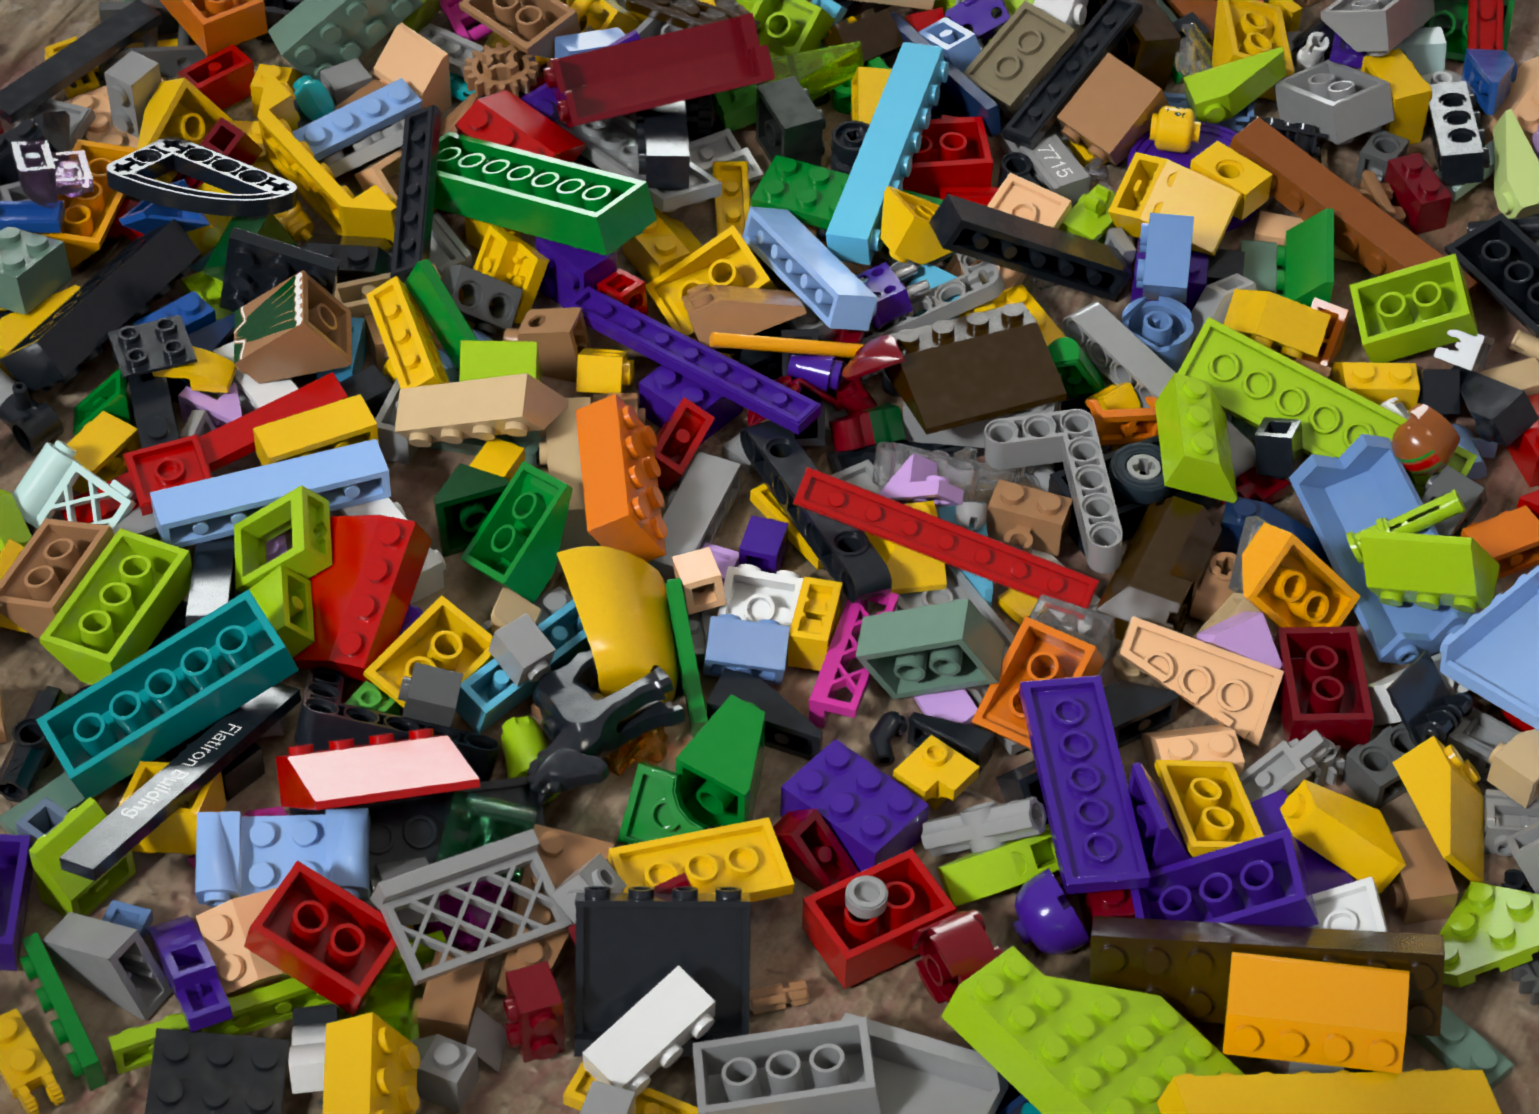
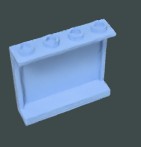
M1539 565L1528 574H1522L1504 594L1499 593L1496 595L1488 607L1479 614H1473L1466 625L1456 633H1450L1445 637L1440 646L1442 656L1439 670L1440 673L1538 731Z

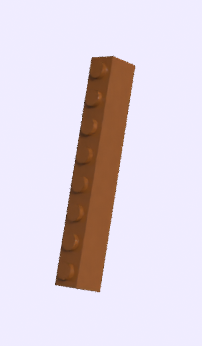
M1260 117L1233 136L1229 148L1273 174L1269 195L1283 204L1288 210L1305 221L1326 208L1334 209V244L1377 277L1444 257ZM1463 271L1471 298L1478 281Z

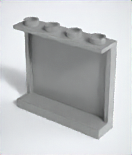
M845 1012L841 1020L860 1018V1016ZM867 1019L873 1049L881 1114H995L1009 1084L977 1051Z

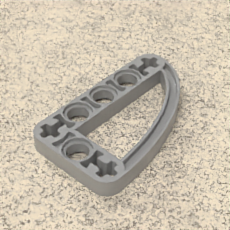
M956 252L929 262L932 265H936L956 254L964 275L911 299L913 311L882 324L878 329L873 328L870 324L869 330L864 331L863 338L859 344H866L879 336L897 333L904 329H914L934 324L941 320L946 321L997 298L1005 288L997 265L982 261L977 265L970 266L979 259ZM897 261L890 268L894 271L907 264ZM913 262V263L916 265L917 270H918V268L920 267L921 264H918V263H916V262ZM913 276L905 280H902L901 283L904 285L905 283L910 281L913 278ZM960 295L954 301L946 302L950 297ZM927 309L924 314L912 317L915 313ZM894 324V326L888 329L887 331L879 332L885 326Z

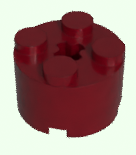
M975 909L968 912L959 911L915 931L912 935V950L919 948L922 960L915 962L917 971L927 991L938 1004L944 1001L949 1003L957 987L1003 953L998 946L992 945L985 932V922L981 914Z

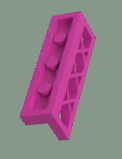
M888 592L856 603L850 602L849 599L847 600L809 699V721L816 727H825L830 712L856 718L871 674L865 667L850 674L846 672L849 660L856 658L857 639L860 634L863 617L870 616L867 613L868 601L886 605L885 610L882 612H894L898 604L899 594ZM847 686L853 695L850 703L835 699L839 689Z

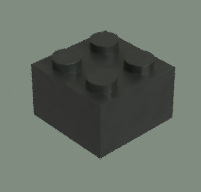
M795 76L757 86L756 140L770 162L772 163L775 156L779 155L821 167V156L825 154L822 130L826 128V121L823 112L820 109L817 110L812 103L809 91L806 88H802Z

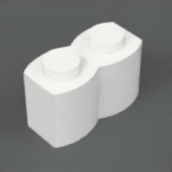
M327 1023L294 1026L292 1029V1046L289 1049V1073L292 1094L319 1092L324 1089Z

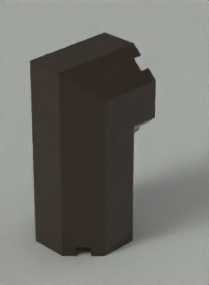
M1175 496L1165 499L1162 505L1157 506L1158 502L1149 505L1122 557V564L1115 571L1095 610L1093 631L1123 641L1129 622L1134 616L1175 632L1183 633L1186 625L1183 622L1186 611L1190 612L1194 596L1198 586L1203 581L1210 560L1219 550L1222 534L1221 526L1217 522L1213 526L1207 519L1210 513L1204 506Z

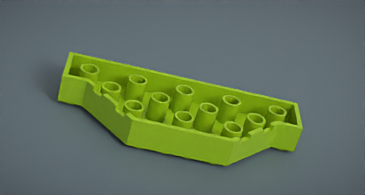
M1014 946L1007 949L957 987L941 1015L959 1035L1042 1114H1161L1157 1101L1174 1076L1182 1074L1211 1076L1222 1073L1245 1075L1161 996L1045 976Z

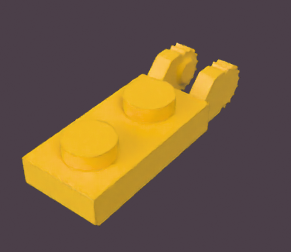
M15 1008L0 1015V1074L14 1099H19L27 1114H40L37 1100L30 1092L43 1086L49 1100L55 1106L64 1103V1095L54 1077L53 1070L18 1009Z

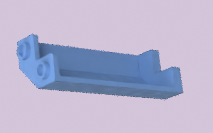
M1361 434L1339 458L1311 454L1289 477L1335 573L1361 596L1354 605L1353 610L1379 662L1405 665L1414 662L1424 651L1428 650L1430 655L1440 651V646L1448 634L1456 633L1466 625L1473 614H1479L1477 608L1474 613H1466L1455 610L1452 606L1439 605V608L1436 610L1421 608L1415 603L1403 602L1402 606L1398 607L1389 606L1381 603L1379 598L1367 588L1364 563L1359 564L1349 546L1346 533L1350 531L1357 533L1375 525L1376 519L1387 517L1390 520L1423 505L1403 464L1395 456L1389 438ZM1434 525L1415 533L1439 535Z

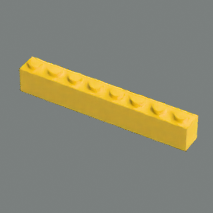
M1452 1068L1444 1071L1414 1069L1402 1071L1401 1074L1380 1071L1350 1073L1347 1070L1334 1073L1302 1071L1296 1074L1262 1072L1256 1075L1222 1073L1211 1076H1194L1193 1074H1182L1172 1078L1157 1101L1161 1114H1502L1483 1070H1463L1461 1068Z

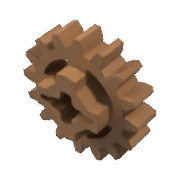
M497 42L496 48L484 45L483 52L474 50L472 51V58L465 59L466 67H463L464 80L467 82L468 91L475 90L477 98L484 94L489 96L504 90H508L519 98V92L528 94L530 93V86L537 85L539 73L538 62H535V56L528 55L521 49H515V45L512 43L508 47H502L501 42Z

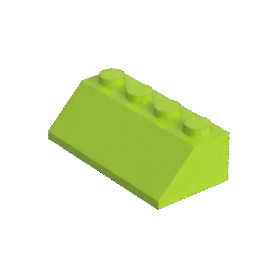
M119 528L39 638L40 644L81 682L89 685L97 683L146 653L190 589L192 563L189 550Z

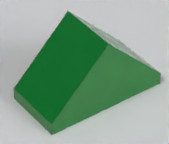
M120 368L74 407L73 434L75 436L102 411L133 426V404L128 378L123 379Z

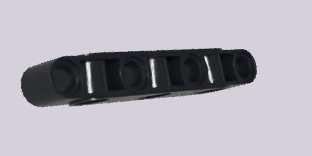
M770 420L742 428L740 431V441L746 457L830 576L836 582L843 583L842 591L850 602L856 603L890 592L892 589V579L889 569L863 531L793 505L806 468L819 470L790 432Z

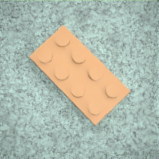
M1009 173L987 207L1058 229L1072 209L1071 200L1013 173ZM954 254L944 271L959 277L964 275L957 255ZM976 260L970 266L977 265L981 263L982 260ZM997 265L1005 284L1004 290L1022 284L1027 274Z

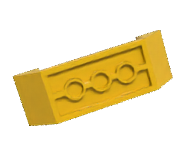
M272 73L267 75L257 116L266 159L286 180L293 182L297 186V192L337 235L386 238L393 246L397 209L396 199L390 193L385 194L376 184L354 197L347 186L343 185L341 187L335 181L331 169L325 163L319 164L308 144L303 140L299 142L293 136V131L299 129L298 122L300 121L293 103L296 100L293 90L286 82L280 83Z

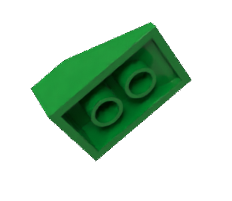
M523 461L460 559L504 588L512 590L534 604L555 572L558 559L556 553L560 549L573 488Z

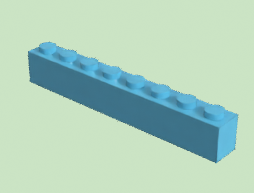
M902 43L826 232L827 248L840 261L870 265L875 252L880 251L883 241L880 236L884 191L887 186L903 191L904 177H909L911 174L913 154L920 151L922 131L929 127L931 108L938 104L941 82L945 83L948 78L949 63L944 62L943 47Z

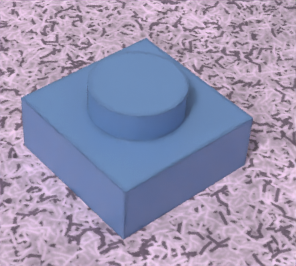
M112 900L102 920L137 929L144 940L147 934L146 928L151 926L154 919L151 909Z

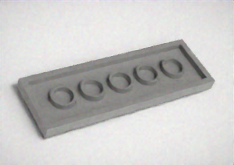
M623 115L570 128L560 118L554 121V123L585 143L586 148L580 155L598 166L601 170L646 181L645 175H639L636 124ZM690 162L689 188H649L653 206L659 211L674 212L680 207L690 204H702L708 199L722 196V183Z

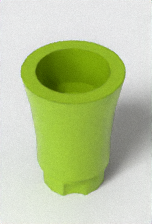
M528 715L512 717L502 725L503 733L501 735V748L506 762L508 779L529 776L527 774V771L530 769L529 764L537 759V754L540 751L548 748L544 732L533 717ZM555 793V794H554L547 802H545L544 804H546V803L552 801L553 799H555L560 793Z

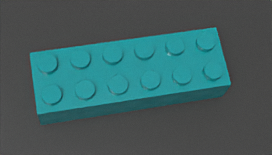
M247 590L36 719L69 778L87 800L89 797H95L134 773L140 761L151 762L299 671L250 590Z

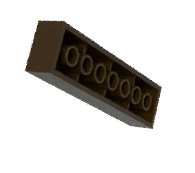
M1094 916L1090 949V983L1159 995L1188 1022L1225 1024L1232 952L1409 971L1406 1035L1440 1037L1445 962L1443 935Z

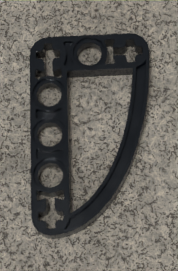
M167 137L155 141L111 162L106 167L107 185L109 188L147 202L184 211L219 216L255 217L282 213L297 205V186L293 182L177 137ZM174 170L232 194L196 190L154 179Z

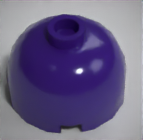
M1049 868L1033 876L1023 884L1016 895L1014 904L1019 919L1014 921L1012 925L1024 945L1032 941L1041 952L1050 955H1062L1074 951L1090 941L1081 921Z

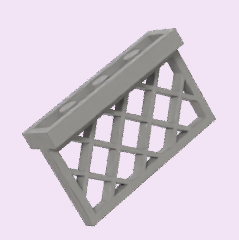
M533 829L398 875L377 884L370 901L373 907L382 913L415 985L566 931L572 925L567 914L551 896L556 889L536 850L540 842ZM530 865L537 880L534 889L531 890L510 881L514 870ZM507 873L506 878L499 876L501 874ZM485 880L501 887L495 904L472 894L476 883ZM468 886H469L467 892L464 891V890H461L462 888H465V887H468ZM540 888L543 894L538 893ZM506 890L529 899L523 916L500 906ZM448 894L463 901L457 918L434 908L439 896ZM431 900L429 906L422 903ZM534 902L550 908L556 922L543 925L529 919ZM468 903L491 913L485 930L462 920ZM410 908L424 914L418 932L401 925L396 912ZM496 916L519 925L515 937L505 939L490 932ZM429 917L453 927L446 944L423 934ZM524 928L531 930L529 932L523 933ZM458 929L481 939L476 951L466 953L451 946ZM408 939L414 941L412 947H411V945H410ZM486 941L493 944L484 948ZM419 943L442 953L438 965L424 970L421 969L415 956ZM447 955L454 958L445 962Z

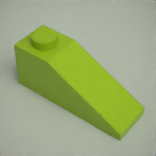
M1282 47L1275 48L1183 77L1186 100L1190 109L1195 114V121L1214 124L1231 119L1286 76L1284 51Z

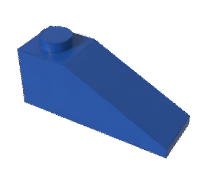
M1466 49L1461 81H1466L1468 91L1471 94H1475L1477 103L1486 115H1494L1508 96L1511 82L1516 80L1517 64L1506 50Z

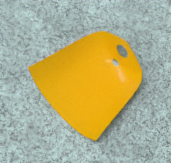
M581 546L557 552L556 554L565 574L593 654L601 695L607 697L651 673L652 667L657 665L670 677L674 688L665 694L666 700L661 701L663 703L672 702L676 694L679 663L666 600L665 582L660 572L645 560L631 553L607 546Z

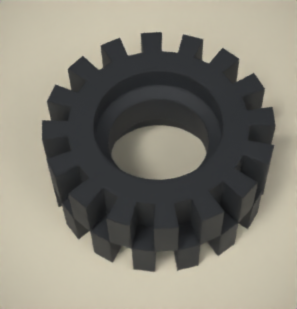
M712 94L685 100L688 137H706L711 135Z

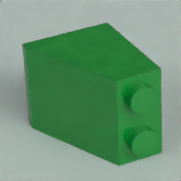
M732 694L676 757V773L681 774L680 793L684 806L696 820L711 828L752 821L764 765L765 712L760 710L754 703L743 701Z

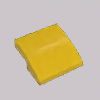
M489 224L473 269L523 289L513 323L522 324L526 313L532 308L550 260L517 236L496 225ZM491 300L489 306H494V303H493L492 300Z

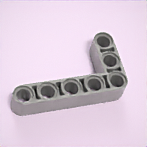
M1070 409L1001 418L989 422L984 429L985 461L992 468L1012 469L1063 462L1087 563L1092 570L1099 573L1116 571L1122 564L1123 532L1093 416L1082 409Z

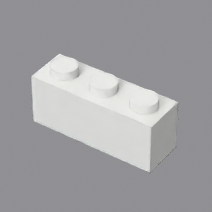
M678 965L582 1053L583 1067L598 1082L634 1091L636 1096H638L651 1082L649 1077L661 1065L664 1068L671 1066L683 1052L681 1047L693 1036L699 1039L713 1026L715 1022L713 1019L715 1016V1000Z

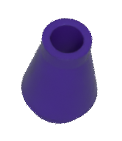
M792 354L787 376L802 378L826 392L829 389L838 390L844 361L836 360V356Z

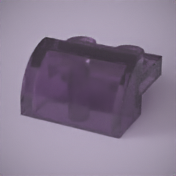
M47 140L11 143L12 155L21 187L27 197L36 204L48 208H57V195L64 194L68 197H79L86 192H94L93 177L84 150L51 153Z

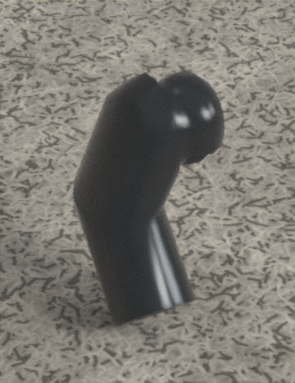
M896 711L884 713L869 734L874 760L879 767H887L894 763L895 756L891 739L893 736H902V731H907L908 729L907 718L899 715Z

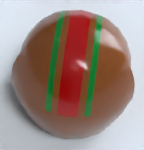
M1418 403L1407 410L1410 418L1394 431L1392 449L1395 456L1409 473L1414 475L1435 474L1450 462L1460 442V436L1451 423L1440 413L1427 405Z

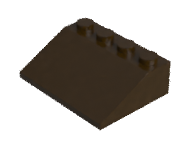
M1023 302L1006 304L1003 307L983 312H973L967 316L946 321L941 320L934 324L914 329H904L897 333L889 334L896 339L899 349L905 357V362L884 368L885 374L926 435L1067 399L1066 390L1039 325Z

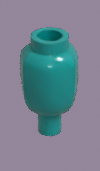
M310 75L302 76L294 82L295 101L308 119L315 121L336 110L334 101L322 82L312 79Z

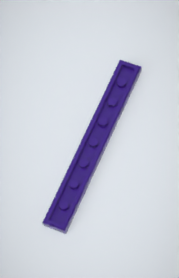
M589 286L565 305V308H582L586 326L797 435L801 434L822 414L821 404Z

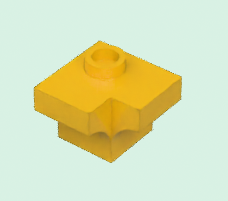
M931 735L893 770L892 779L936 810L947 798L954 801L977 779L980 766Z

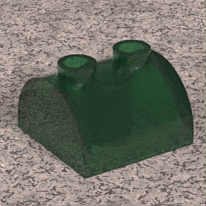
M462 790L453 791L442 830L436 862L534 829L537 808ZM522 867L514 870L510 881L518 883ZM507 873L501 874L499 876L506 878Z

